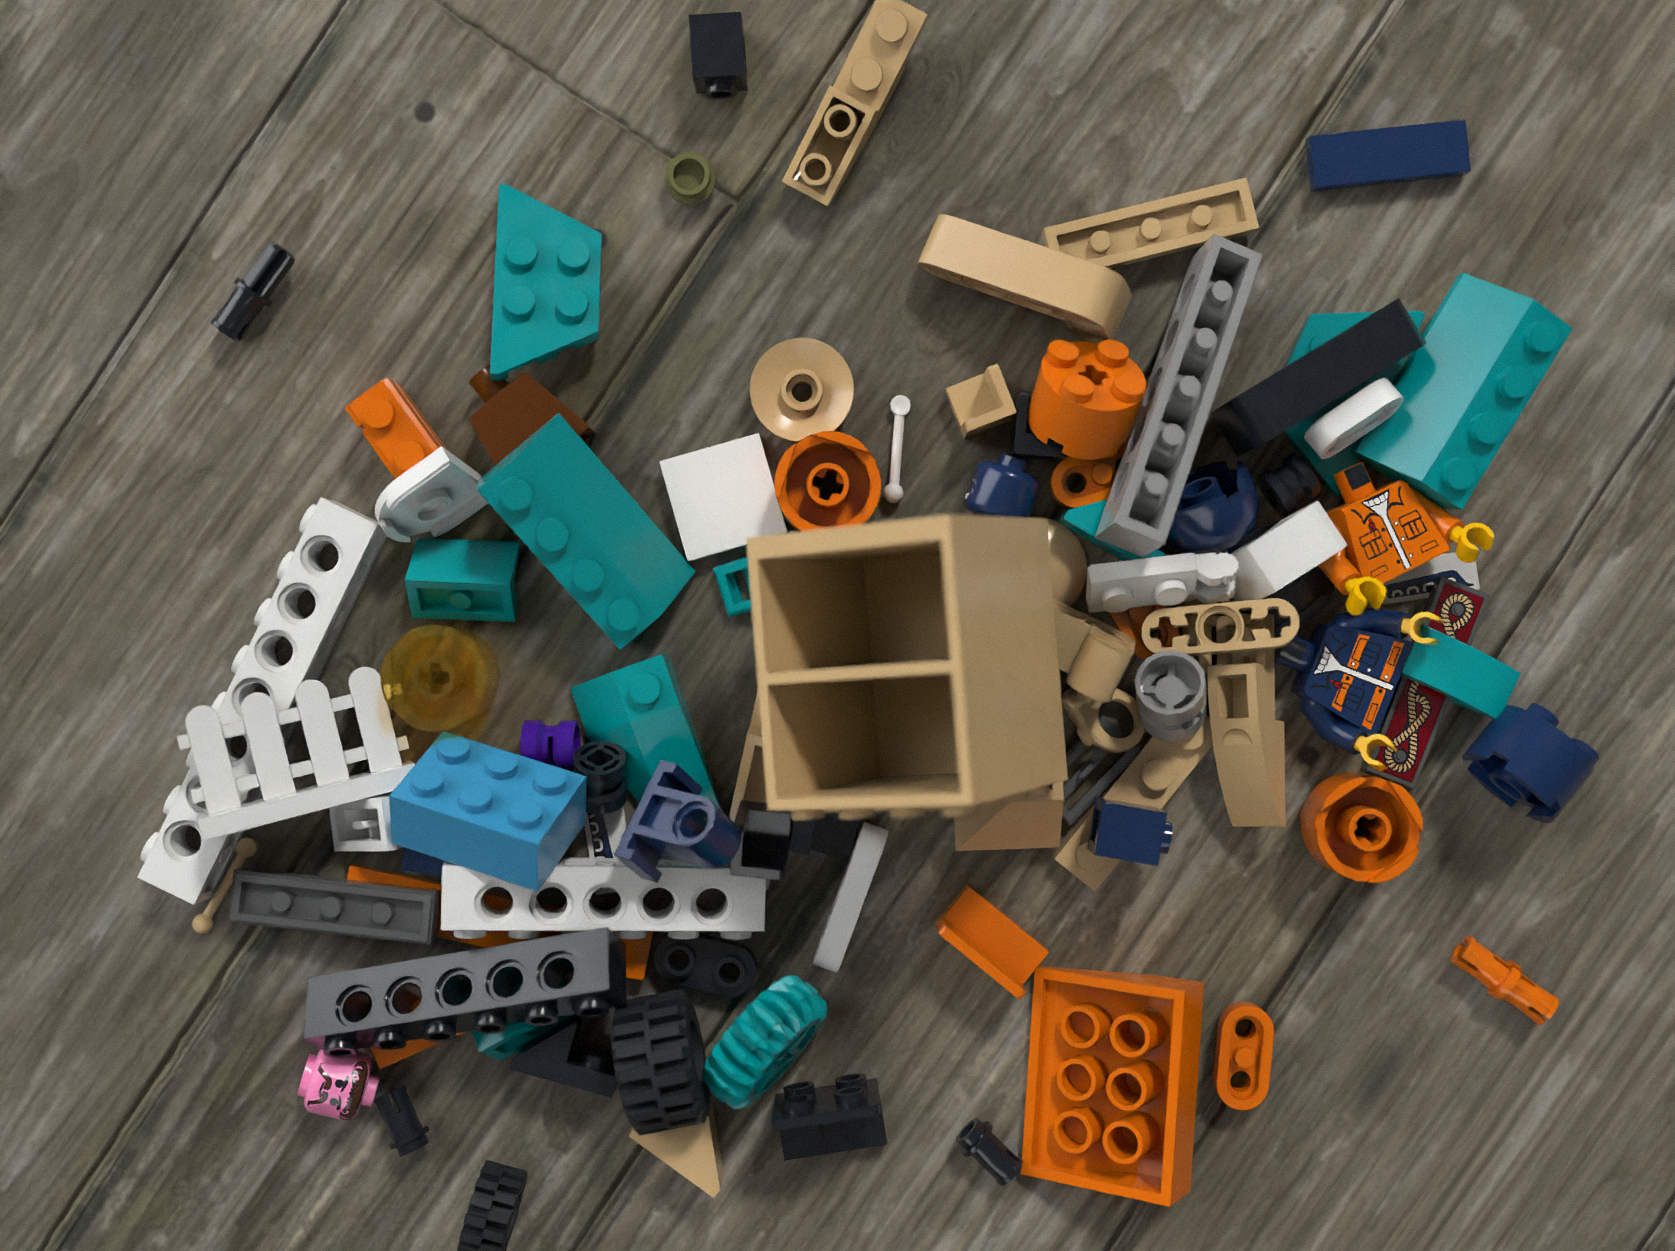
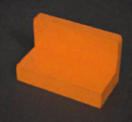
M969 884L962 889L935 923L940 936L1019 1000L1027 992L1023 984L1049 953L1045 946Z

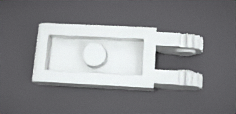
M1213 552L1196 555L1194 553L1093 564L1088 567L1086 600L1089 613L1100 611L1116 613L1133 607L1158 604L1161 606H1174L1183 601H1192L1194 598L1204 604L1229 602V599H1233V595L1236 592V581L1234 579L1236 580L1237 575H1239L1240 562H1237V558H1234L1233 554L1230 555L1227 552L1215 554Z

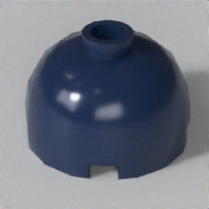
M1220 461L1189 471L1166 539L1170 546L1179 552L1194 553L1195 555L1213 552L1215 554L1220 552L1231 554L1240 546L1239 542L1250 532L1256 521L1259 505L1255 485L1243 462L1237 461V469L1229 470L1226 461Z

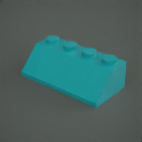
M1466 273L1459 274L1422 334L1427 343L1409 355L1392 383L1404 397L1402 406L1385 422L1359 438L1350 452L1393 482L1402 479L1409 487L1414 488L1439 507L1462 510L1573 328L1530 297Z
M559 412L477 482V491L620 650L663 614L696 572Z

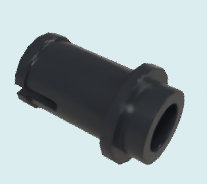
M405 1084L391 1090L399 1107L398 1112H395L387 1093L373 1100L375 1105L377 1104L393 1140L389 1147L391 1150L396 1148L400 1157L429 1143L426 1132L430 1130L428 1125L422 1126L406 1091L407 1087Z
M974 1118L963 1127L956 1138V1141L961 1145L960 1152L965 1157L971 1155L996 1179L1000 1186H1005L1019 1173L1023 1160L1016 1156L992 1133L993 1125L988 1121L982 1123L978 1118Z

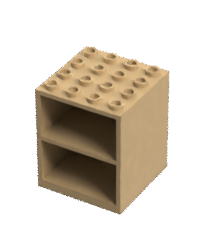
M948 514L746 538L768 811L790 810L791 820L817 819L825 817L824 813L839 812L840 819L872 817L874 812L890 811L891 818L917 817L925 815V811L942 810V816L944 817L969 816L978 814V809L1003 807L1005 802L1027 800L1026 796L1049 794L1050 784L1068 780L1047 519Z

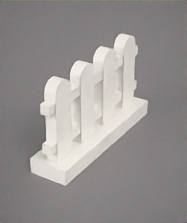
M359 667L349 676L350 694L330 699L328 690L322 682L309 679L300 683L296 689L295 699L297 707L276 712L274 703L267 694L254 692L246 696L241 704L243 720L221 725L219 715L212 707L206 705L194 707L186 716L187 734L177 736L180 750L191 747L201 787L190 790L193 803L205 801L208 811L207 813L199 814L197 818L202 841L393 791L415 765L410 760L401 761L399 751L409 749L406 735L395 737L386 699L397 697L394 684L383 686L381 677L376 670L370 667ZM354 707L363 746L343 751L333 712ZM301 720L310 759L289 764L279 725ZM247 733L256 773L235 778L225 739ZM367 759L370 771L349 776L347 764ZM314 773L316 785L295 789L293 778ZM257 787L261 788L263 798L241 804L239 792Z

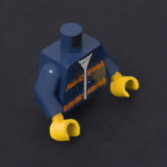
M1374 608L1364 609L1361 615H1352L1349 612L1337 614L1330 624H1317L1309 641L1295 636L1288 645L1276 648L1274 651V662L1297 670L1291 686V692L1301 698L1300 711L1323 740L1351 754L1356 755L1361 752L1363 759L1374 770L1383 771L1387 767L1381 762L1373 760L1372 752L1378 746H1387L1392 751L1397 752L1396 746L1386 736L1378 734L1413 644V642L1405 638L1409 634L1418 643L1426 646H1435L1440 641L1433 638H1423L1420 628L1428 620L1444 622L1439 616L1430 612H1420L1412 618L1405 612L1385 609L1375 610Z

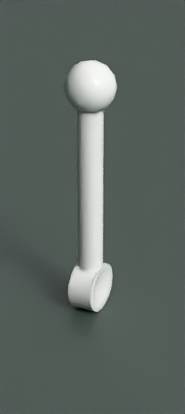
M903 395L894 397L890 404V410L894 415L889 484L886 485L883 491L885 500L890 503L899 502L904 494L899 481L904 419L910 411L911 403Z

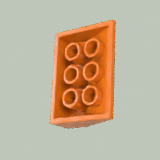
M1038 966L1035 969L1022 1146V1175L1171 1207L1190 1193L1204 982L1151 974Z

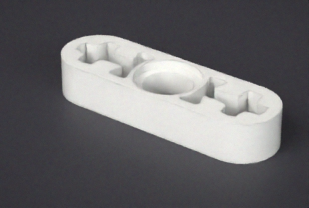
M866 822L863 823L812 962L813 965L835 973L838 972L883 852L888 830Z

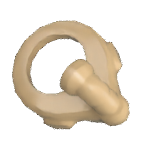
M1074 688L1065 690L1061 695L1062 708L1066 710L1067 717L1078 727L1077 734L1084 745L1090 746L1094 744L1104 751L1121 753L1131 750L1140 742L1145 728L1139 720L1136 699L1125 691L1116 688L1110 700L1120 702L1132 714L1134 721L1133 730L1125 738L1112 737L1100 726L1098 712L1104 702L1092 699Z

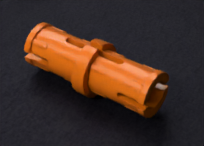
M1470 935L1466 936L1463 940L1467 944L1466 946L1461 941L1451 954L1450 962L1488 988L1486 990L1487 994L1496 1000L1504 999L1532 1019L1537 1025L1545 1023L1546 1019L1544 1017L1550 1019L1558 1008L1559 998L1550 994L1520 972L1522 970L1521 966L1512 960L1504 961Z

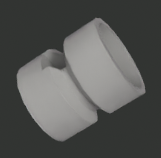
M1175 650L1157 652L1146 658L1138 668L1135 678L1137 706L1141 724L1149 734L1157 739L1168 742L1185 740L1196 734L1203 725L1207 712L1205 674L1198 661L1186 653Z

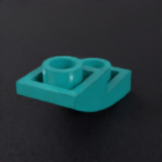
M1423 625L1420 629L1421 636L1423 638L1437 639L1440 642L1435 646H1426L1415 641L1408 654L1401 676L1448 696L1447 700L1487 718L1496 719L1505 708L1521 673L1457 639Z

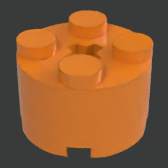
M1110 339L1103 340L1099 344L1086 341L1069 342L1066 340H1054L1051 342L1042 359L1028 406L1027 422L1033 434L1046 445L1048 438L1064 445L1062 453L1074 458L1102 459L1117 453L1120 445L1127 442L1146 391L1144 374L1138 365L1128 357L1129 349L1121 342Z
M821 431L799 440L784 453L775 474L776 498L779 501L778 504L785 518L799 532L867 524L873 517L879 503L881 494L880 472L872 454L859 440L837 431ZM828 474L835 475L837 486L843 488L842 493H832L829 500L821 499L820 489L814 487L816 480L822 482L827 479Z
M1362 772L1335 774L1323 780L1311 791L1299 811L1301 834L1309 853L1323 867L1350 880L1368 883L1389 881L1406 871L1415 861L1419 849L1417 847L1420 840V831L1423 832V818L1420 809L1413 797L1403 787L1387 779ZM1360 817L1367 819L1361 825L1365 832L1362 836L1354 834V831L1358 828L1356 822Z

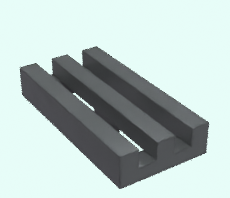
M1104 715L1098 718L1100 726L1110 736L1116 738L1126 737ZM1080 738L1066 752L1067 768L1088 747L1082 743ZM1135 746L1131 750L1123 752L1069 810L1063 806L1062 819L1070 826L1130 764L1141 750ZM1098 748L1063 785L1064 800L1110 752Z

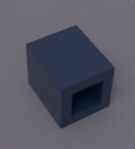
M1096 797L1087 849L1097 856L1158 866L1160 853L1167 854L1170 848L1172 823L1166 822L1167 813L1157 807Z

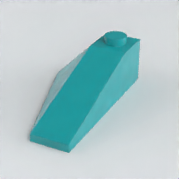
M661 654L570 688L589 740L591 742H612L619 745L625 751L627 770L624 778L627 789L638 803H640L645 788L650 782L660 760L678 764L703 788L700 796L711 800L724 813L669 654Z

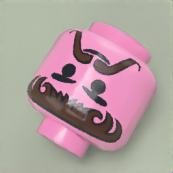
M321 1049L318 1055L309 1054L297 1096L304 1097V1106L310 1113L349 1121L357 1115L361 1105L372 1106L380 1076L370 1074L372 1061L366 1053L357 1051V1054L351 1057L334 1058L326 1056Z

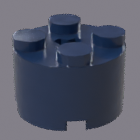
M1531 703L1526 710L1506 705L1498 717L1492 719L1462 755L1463 761L1473 760L1467 768L1468 771L1485 789L1510 807L1516 801H1520L1532 808L1526 816L1543 823H1551L1593 773V766L1599 760V755L1585 742L1575 738L1571 739L1556 726L1559 724V720L1552 712L1541 705Z

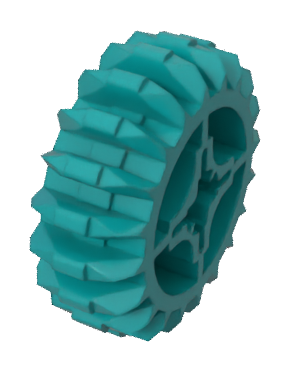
M788 975L782 977L779 981L773 982L766 991H762L751 1004H748L742 1014L735 1018L734 1023L723 1033V1037L712 1048L711 1055L706 1059L702 1072L704 1082L722 1103L726 1102L734 1110L750 1106L765 1091H769L779 1078H782L790 1066L794 1065L801 1053L806 1050L810 1041L816 1037V1032L823 1025V1020L826 1018L828 1007L827 1002L818 995L819 992L810 983L803 982L797 975Z

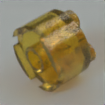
M426 625L406 633L389 650L382 664L380 680L384 699L404 722L419 730L436 732L468 725L487 713L496 697L500 675L498 662L486 639L471 630L459 626ZM443 671L449 673V683L442 686V683L434 682L433 672Z

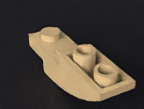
M902 0L875 1L834 85L829 86L782 182L829 207L895 91L906 69L905 64L929 19L928 14Z
M1241 614L1244 621L1243 642L1254 641L1251 635V630L1268 629L1270 637L1274 638V615L1267 614L1265 620L1250 622L1251 614ZM1228 615L1217 616V643H1226L1235 635L1236 626ZM1274 649L1217 654V665L1207 666L1209 714L1219 781L1232 826L1286 827L1284 721L1275 720Z

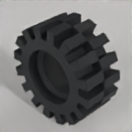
M489 1160L485 1161L480 1171V1176L476 1181L474 1193L469 1202L468 1212L464 1218V1226L460 1233L457 1251H506L528 1175L526 1170Z

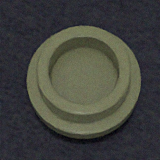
M684 152L678 154L666 167L664 174L665 186L671 197L679 203L685 205L700 204L707 200L715 189L716 172L714 166L708 158L700 153Z

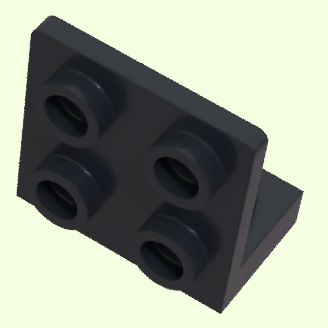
M862 1073L847 1074L836 1078L834 1085L815 1087L814 1082L811 1081L796 1082L786 1085L783 1088V1093L775 1094L771 1121L773 1131H780L784 1161L887 1145L877 1078L866 1079V1075Z

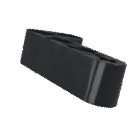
M1400 298L1210 414L1236 457H1239L1289 429L1419 349L1427 342Z

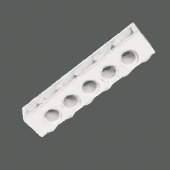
M562 857L537 892L444 861L442 865L441 930H454V936L463 939L485 937L487 930L508 931V936L511 938L531 939L539 937L540 931H562L563 935L605 927L615 931V935L621 939L645 938L647 931H668V937L674 939H695L699 937V931H720V937L725 939H748L752 937V931L765 930L766 879L730 875L731 861L717 869H705L668 858H660L656 868L662 875L657 883L640 878L618 858ZM502 887L510 892L513 903L506 909L495 910L486 904L483 894L489 888ZM555 887L564 892L567 902L557 910H547L539 904L537 900L538 893L545 888ZM607 887L615 890L621 898L618 905L611 910H599L594 907L590 897L597 889ZM654 888L668 890L673 895L671 904L660 911L649 909L644 904L643 899L650 890ZM709 888L719 889L725 894L723 904L713 911H705L696 904L699 894Z

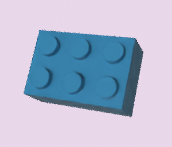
M443 731L389 795L392 843L538 892L586 823L587 776Z

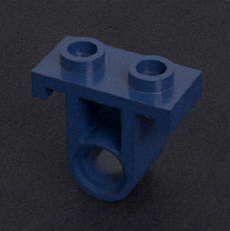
M660 760L628 827L621 837L614 856L640 878L658 883L662 873L656 866L661 857L705 869H717L725 866L739 851L742 841L741 831L711 800L700 796L703 788L678 764Z

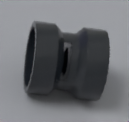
M595 741L582 745L575 751L573 767L574 773L587 776L586 812L603 815L619 810L627 799V784L624 778L627 770L625 751L619 745L607 741Z

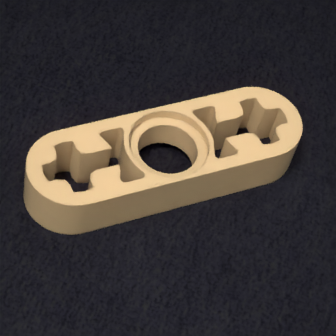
M1279 598L1162 608L1153 611L1146 617L1142 625L1141 635L1146 648L1153 655L1157 652L1169 650L1183 652L1189 656L1276 649L1288 645L1294 639L1299 629V616L1296 609L1289 602ZM1271 609L1278 610L1280 618L1289 619L1290 626L1282 628L1279 638H1271L1268 629L1251 630V635L1254 641H1242L1244 621L1239 611L1250 610L1252 612L1250 622L1265 620L1268 610ZM1219 613L1228 615L1236 626L1233 638L1221 644L1210 641L1203 629L1206 620L1210 616ZM1197 615L1195 632L1200 646L1188 647L1189 635L1174 637L1172 647L1168 648L1162 647L1160 639H1151L1150 637L1151 631L1159 629L1160 620L1170 619L1172 628L1188 627V622L1185 617Z

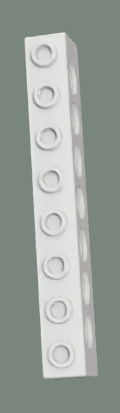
M320 497L317 505L312 504L307 509L299 527V531L303 535L295 551L288 552L279 565L277 579L280 582L272 599L267 598L256 613L254 625L258 628L250 645H244L233 661L231 672L235 676L227 692L220 693L212 704V708L219 715L221 725L243 720L241 704L244 698L253 693L259 684L266 687L274 703L275 710L278 712L297 707L295 692L300 683L309 679L318 680L387 537L378 521L341 503ZM332 543L337 548L339 558L336 566L330 571H326L320 564V553L326 545ZM306 590L313 594L316 601L315 610L308 618H304L299 613L297 607L299 596ZM283 637L290 641L293 648L292 658L285 665L280 663L275 655L276 644ZM298 721L279 725L284 746H286ZM247 733L242 734L247 741V751L242 758L237 757L231 750V737L225 739L235 778L256 773ZM191 749L186 760V766L190 769L182 786H176L164 804L163 813L167 814V817L160 831L155 832L148 839L141 852L140 859L144 861V864L137 878L195 905L213 897L236 850L235 846L242 838L245 830L204 841L201 838V846L198 851L193 850L187 844L186 831L188 827L193 826L200 833L197 822L198 815L208 812L205 801L193 803L190 790L201 787ZM257 787L239 792L241 804L260 799L262 796L261 788Z

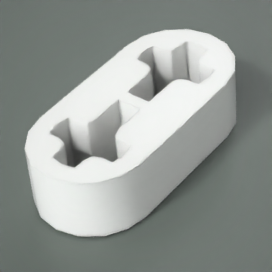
M1387 378L1378 379L1319 418L1307 430L1304 438L1321 459L1332 457L1389 419L1402 406L1404 397Z

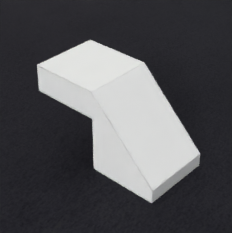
M1318 500L1282 519L1259 538L1231 553L1234 558H1237V562H1240L1239 575H1237L1236 580L1234 579L1236 581V592L1233 598L1236 602L1263 599L1277 592L1347 546V543Z

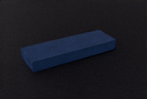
M1465 119L1309 136L1305 141L1311 192L1465 176L1471 171Z

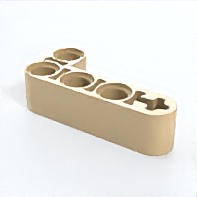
M939 214L918 261L919 267L936 277L1064 320L1073 333L1098 344L1103 340L1115 339L1132 299V294L1125 279L1107 267L946 214Z
M1054 599L1059 669L1068 673L1066 682L1078 692L1101 702H1109L1134 654L1135 640L1119 629Z

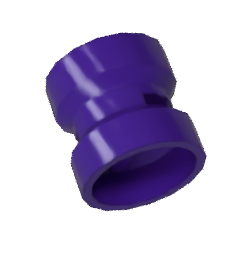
M524 720L521 730L520 756L574 772L573 757L575 751L581 747L579 722L576 720H562L557 725H546L542 720Z

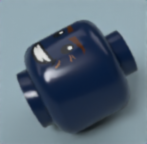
M1001 453L997 463L988 460L978 463L966 493L964 504L975 516L1030 518L1041 485L1035 477L1027 474L1030 463Z

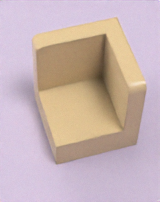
M998 364L987 367L985 373L945 389L963 439L1010 421L1017 413Z

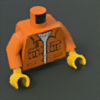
M1363 462L1333 475L1345 503L1326 513L1347 543V546L1318 566L1337 587L1342 597L1349 595L1346 600V608L1352 615H1361L1367 605V601L1371 603L1375 610H1379L1386 597V589L1383 583L1449 551L1448 544L1457 543L1456 555L1460 561L1465 563L1477 560L1479 549L1472 543L1479 545L1486 551L1491 548L1494 534L1488 526L1481 523H1470L1464 527L1463 521L1439 507L1414 488L1409 487L1402 479L1374 488Z

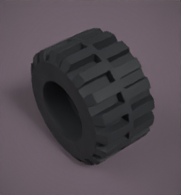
M682 989L627 999V1006L616 1007L614 1010L611 1025V1041L618 1090L630 1124L636 1133L646 1135L705 1123L710 1107V1089L702 1078L706 1054L699 1021L691 1000Z

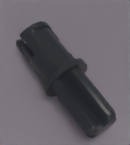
M269 243L244 279L237 277L234 281L237 287L225 305L211 320V324L226 336L240 342L243 338L242 336L265 305L270 307L273 303L269 297L293 266L295 261L293 255L279 244Z

